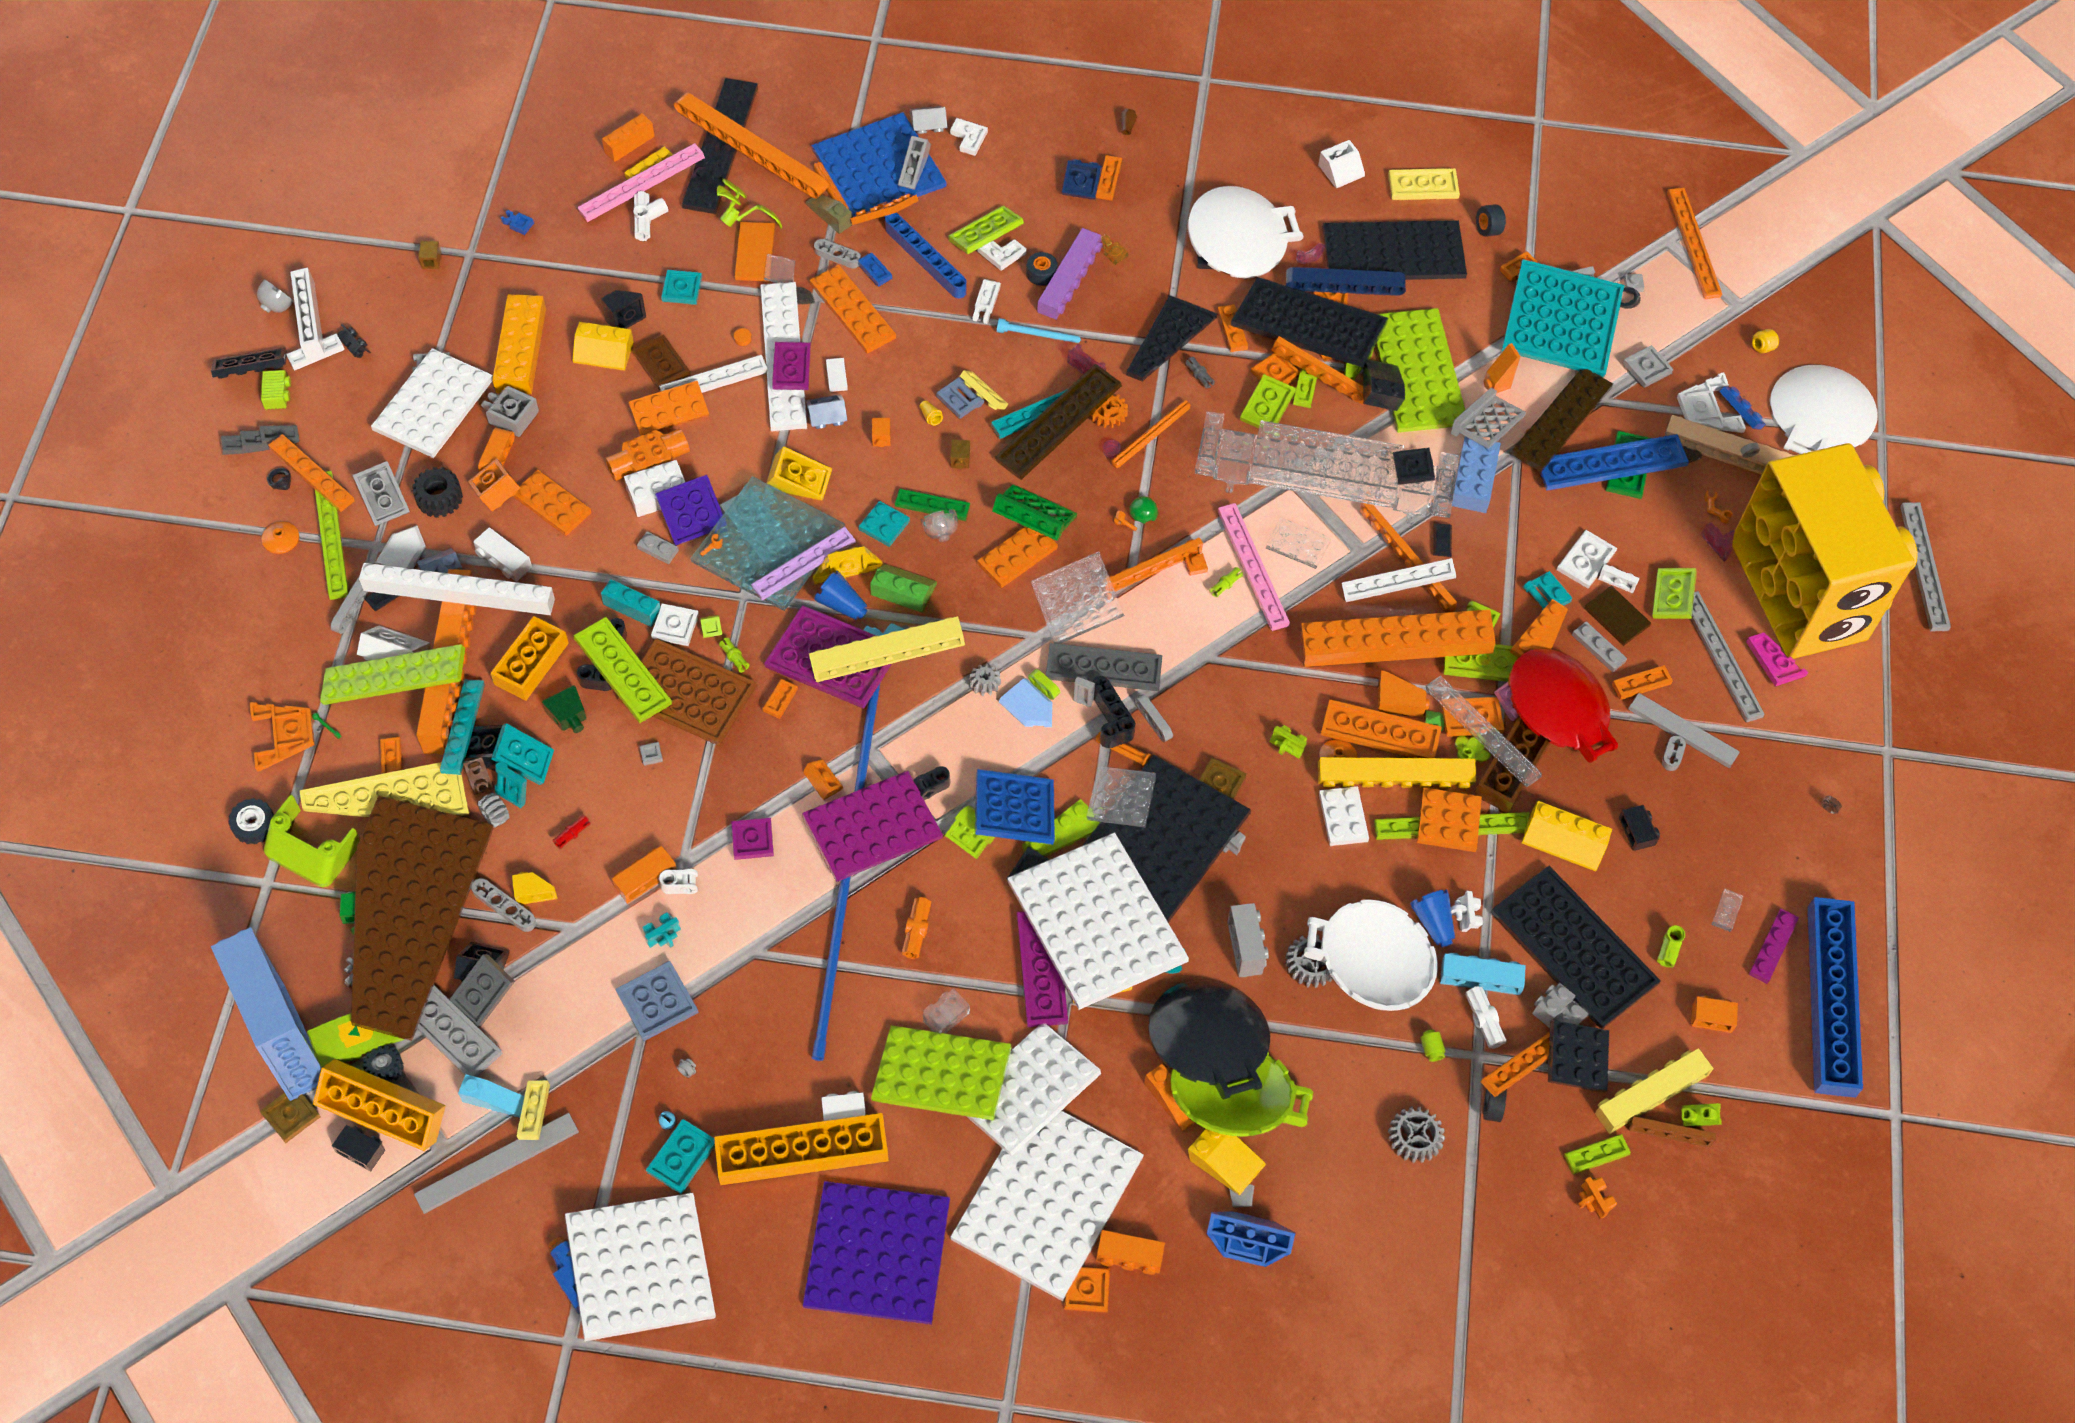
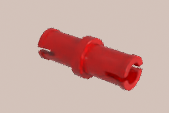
M581 815L573 824L567 825L565 830L552 840L555 846L562 849L569 841L576 839L578 834L591 824L588 822L589 819Z

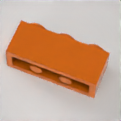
M642 113L602 138L604 153L616 162L655 137L653 123Z
M661 845L650 850L642 859L635 860L627 869L617 872L612 878L614 888L628 904L660 883L659 877L663 871L677 870L674 860Z
M1102 1230L1096 1261H1099L1104 1266H1113L1114 1264L1121 1266L1125 1270L1139 1269L1143 1270L1142 1272L1145 1274L1154 1275L1155 1273H1160L1165 1242Z

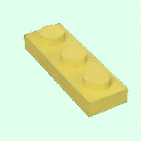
M963 370L960 377L965 380V385L977 391L976 394L982 399H986L991 408L1005 410L1008 403L975 373Z
M549 1081L527 1082L517 1131L519 1140H539L550 1088Z

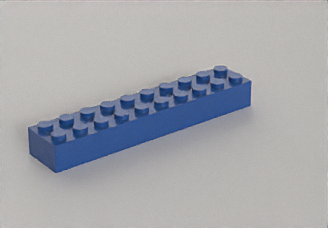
M1814 897L1807 907L1814 1093L1856 1098L1863 1090L1855 903L1854 901Z

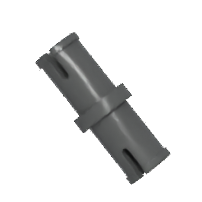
M1190 357L1189 359L1193 364L1187 360L1186 366L1190 368L1193 376L1199 379L1205 388H1210L1211 386L1207 381L1214 385V379L1210 377L1207 369L1201 366L1195 357Z

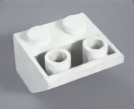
M1350 140L1321 151L1318 166L1335 188L1365 176L1359 152Z

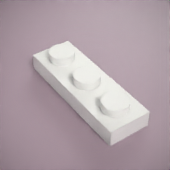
M337 334L323 339L325 356L307 360L302 348L286 354L294 371L343 351L344 347Z

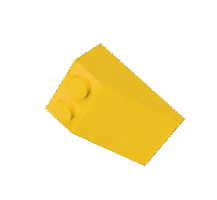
M783 446L775 455L766 485L782 493L822 501L832 468Z
M1205 1129L1188 1149L1192 1163L1239 1196L1266 1165L1237 1136L1224 1135Z

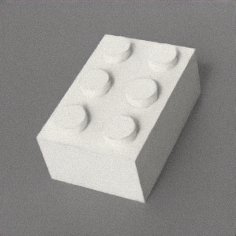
M677 460L624 476L626 489L637 517L661 510L655 493L685 483Z

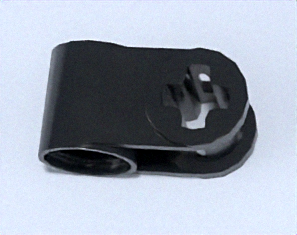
M939 766L917 776L913 782L916 784L921 797L926 800L949 788L951 784L950 772L946 767ZM939 777H945L944 780H938Z

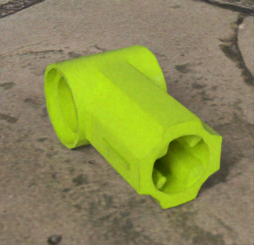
M1677 925L1671 926L1663 937V944L1657 959L1661 966L1672 968L1675 966L1682 941L1685 938V931L1682 927ZM1670 935L1677 936L1678 940L1672 939Z

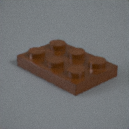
M665 335L633 349V354L659 391L661 385L678 381L691 375L690 370Z

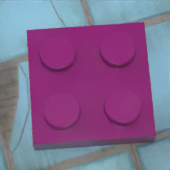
M771 818L731 821L734 860L774 856Z

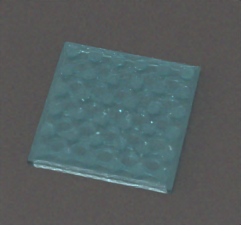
M752 476L690 559L692 563L760 598L753 590L752 583L845 527V523ZM718 534L719 539L717 541L723 539L722 547L719 549L713 548L702 557L699 553L711 544L712 536ZM816 568L767 597L764 601L785 611Z

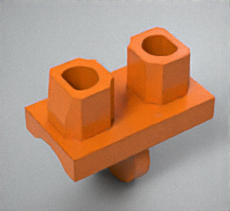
M1589 1177L1581 1185L1583 1192L1579 1193L1582 1201L1578 1205L1580 1208L1587 1207L1590 1213L1596 1211L1598 1217L1602 1219L1617 1205V1202L1612 1195L1603 1198L1600 1194L1601 1191L1606 1189V1184L1602 1177L1593 1180Z

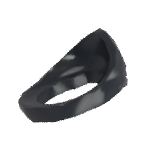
M1624 287L1623 292L1634 294V299L1627 303L1621 302L1620 307L1625 309L1637 307L1641 301L1640 293L1632 287Z
M277 468L268 474L267 482L273 489L289 490L291 473L287 469ZM277 474H285V475H286V476L282 477V478H281L279 481H277L276 483H273V482H272V479H273V477H274L275 475H277Z

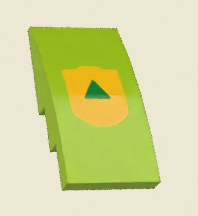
M351 1013L307 1031V1036L321 1067L334 1059L343 1063L360 1059L362 1054L370 1053L374 1048L378 1050V1046L383 1048L384 1045L404 1040L352 1026Z

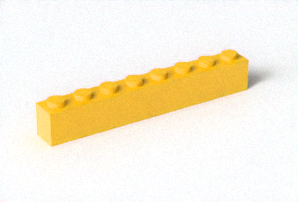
M1320 757L1318 760V784H1323L1324 787H1334L1335 784H1343V787H1354V784H1362V787H1374V784H1377L1384 788H1390L1393 785H1401L1402 788H1410L1412 785H1420L1421 788H1430L1432 785H1439L1440 788H1450L1451 785H1459V788H1470V785L1476 782L1475 759Z

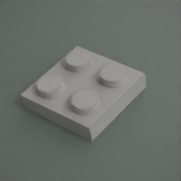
M1652 345L1625 358L1623 361V365L1644 388L1672 374L1674 370Z

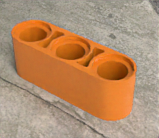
M494 428L479 461V472L496 458L504 465L514 442L515 434L513 431Z

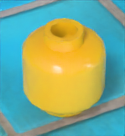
M1772 329L1756 332L1752 338L1753 348L1762 354L1775 350L1779 344L1778 335Z

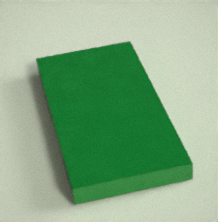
M1617 431L1614 445L1652 438ZM1647 473L1608 480L1606 491L1642 499Z

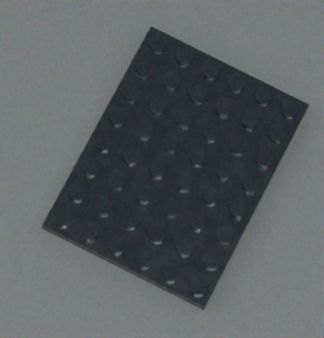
M1153 755L1082 846L1115 833L1169 923L1251 814V809Z

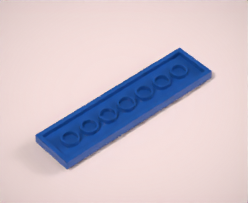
M1678 434L1555 455L1545 469L1540 472L1545 489L1548 491L1688 466L1689 461Z

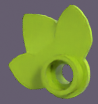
M1458 736L1455 741V747L1458 749V759H1475V761L1484 762L1491 757V754L1484 750L1486 740L1483 737L1474 736L1468 739L1466 736Z

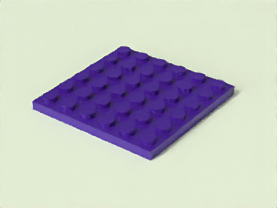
M824 1181L803 1308L932 1325L950 1197Z

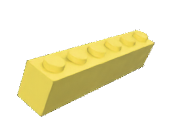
M1699 1048L1693 1052L1691 1050L1686 1051L1680 1056L1681 1059L1678 1061L1674 1059L1669 1061L1661 1071L1658 1069L1652 1071L1644 1081L1642 1079L1635 1081L1631 1085L1632 1088L1625 1090V1088L1621 1089L1614 1095L1613 1099L1609 1100L1606 1098L1598 1104L1599 1108L1595 1115L1608 1133L1611 1134L1628 1124L1633 1116L1640 1117L1709 1076L1714 1068Z

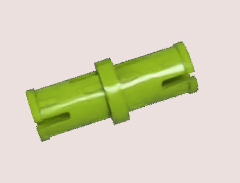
M1238 567L1233 568L1231 572L1222 576L1220 581L1209 589L1210 593H1212L1211 595L1217 598L1226 589L1233 587V583L1243 576V572L1238 574L1241 570Z
M724 638L727 645L721 640L719 646L727 654L728 660L734 663L739 672L745 671L741 665L747 670L749 663L742 657V652L735 648L729 638Z

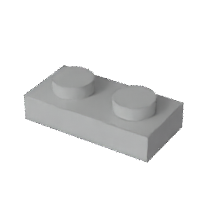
M646 532L637 544V549L667 564L672 561L679 551L677 546L649 532Z

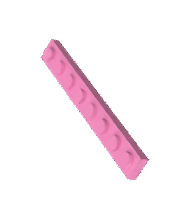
M694 143L579 206L578 210L584 219L589 222L631 199L638 191H645L704 159V153Z
M1236 503L1219 507V516L1271 631L1289 626L1288 617Z

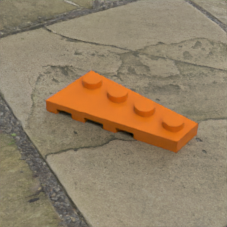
M1552 599L1511 648L1510 653L1519 658L1530 650L1552 649L1568 608Z

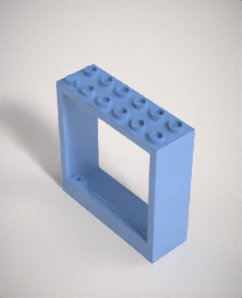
M252 928L241 930L236 935L220 940L217 944L211 946L257 1050L288 1099L292 1101L298 1098L299 1095H304L316 1089L322 1067L315 1056L307 1032L282 979Z

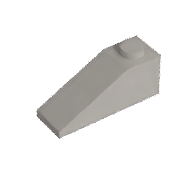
M911 136L898 186L915 190L931 147L927 139Z

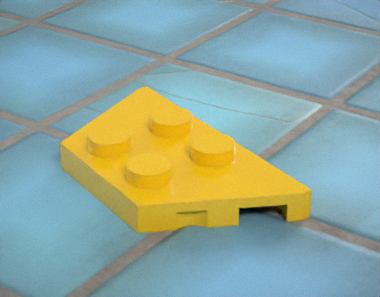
M865 546L853 547L850 550L841 552L836 551L826 556L813 575L814 584L823 583L833 572L836 573L837 570L844 577L875 571L883 566V562Z

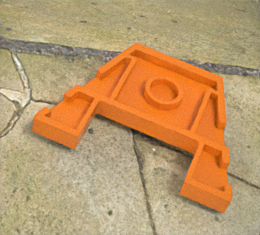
M255 702L250 703L252 721L272 718L275 749L254 753L255 769L257 772L315 745L310 708L295 706L277 707L274 704L258 705Z

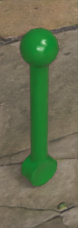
M318 713L312 714V719L318 720L337 739L342 737L323 721Z

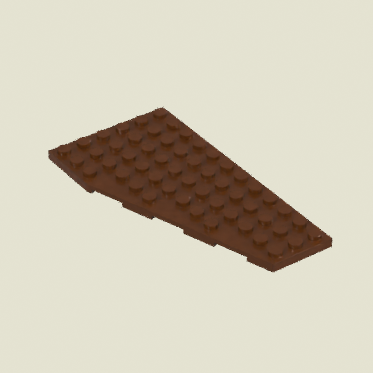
M378 795L357 846L352 1026L410 1041L413 1040L492 835L493 825Z

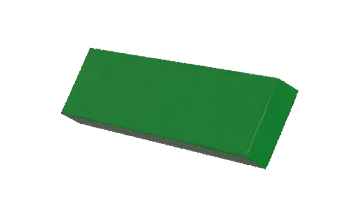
M899 488L895 507L966 521L970 503Z

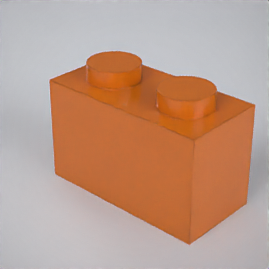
M1697 996L1692 1004L1691 1026L1732 1033L1737 1026L1738 1003L1731 1002L1728 999L1717 1000L1711 999L1709 996Z

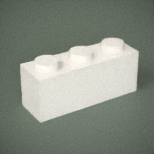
M490 527L473 541L476 554L480 558L487 559L492 567L499 568L507 578H512L517 582L532 568L530 558Z

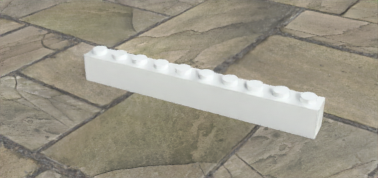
M370 563L363 564L359 577L363 590L368 592L551 615L555 601L552 587Z

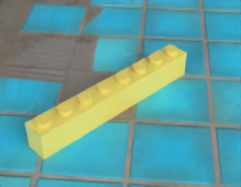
M957 616L937 622H929L917 627H909L901 631H893L881 636H873L861 641H853L845 645H836L825 650H817L809 653L816 682L964 646L965 642Z

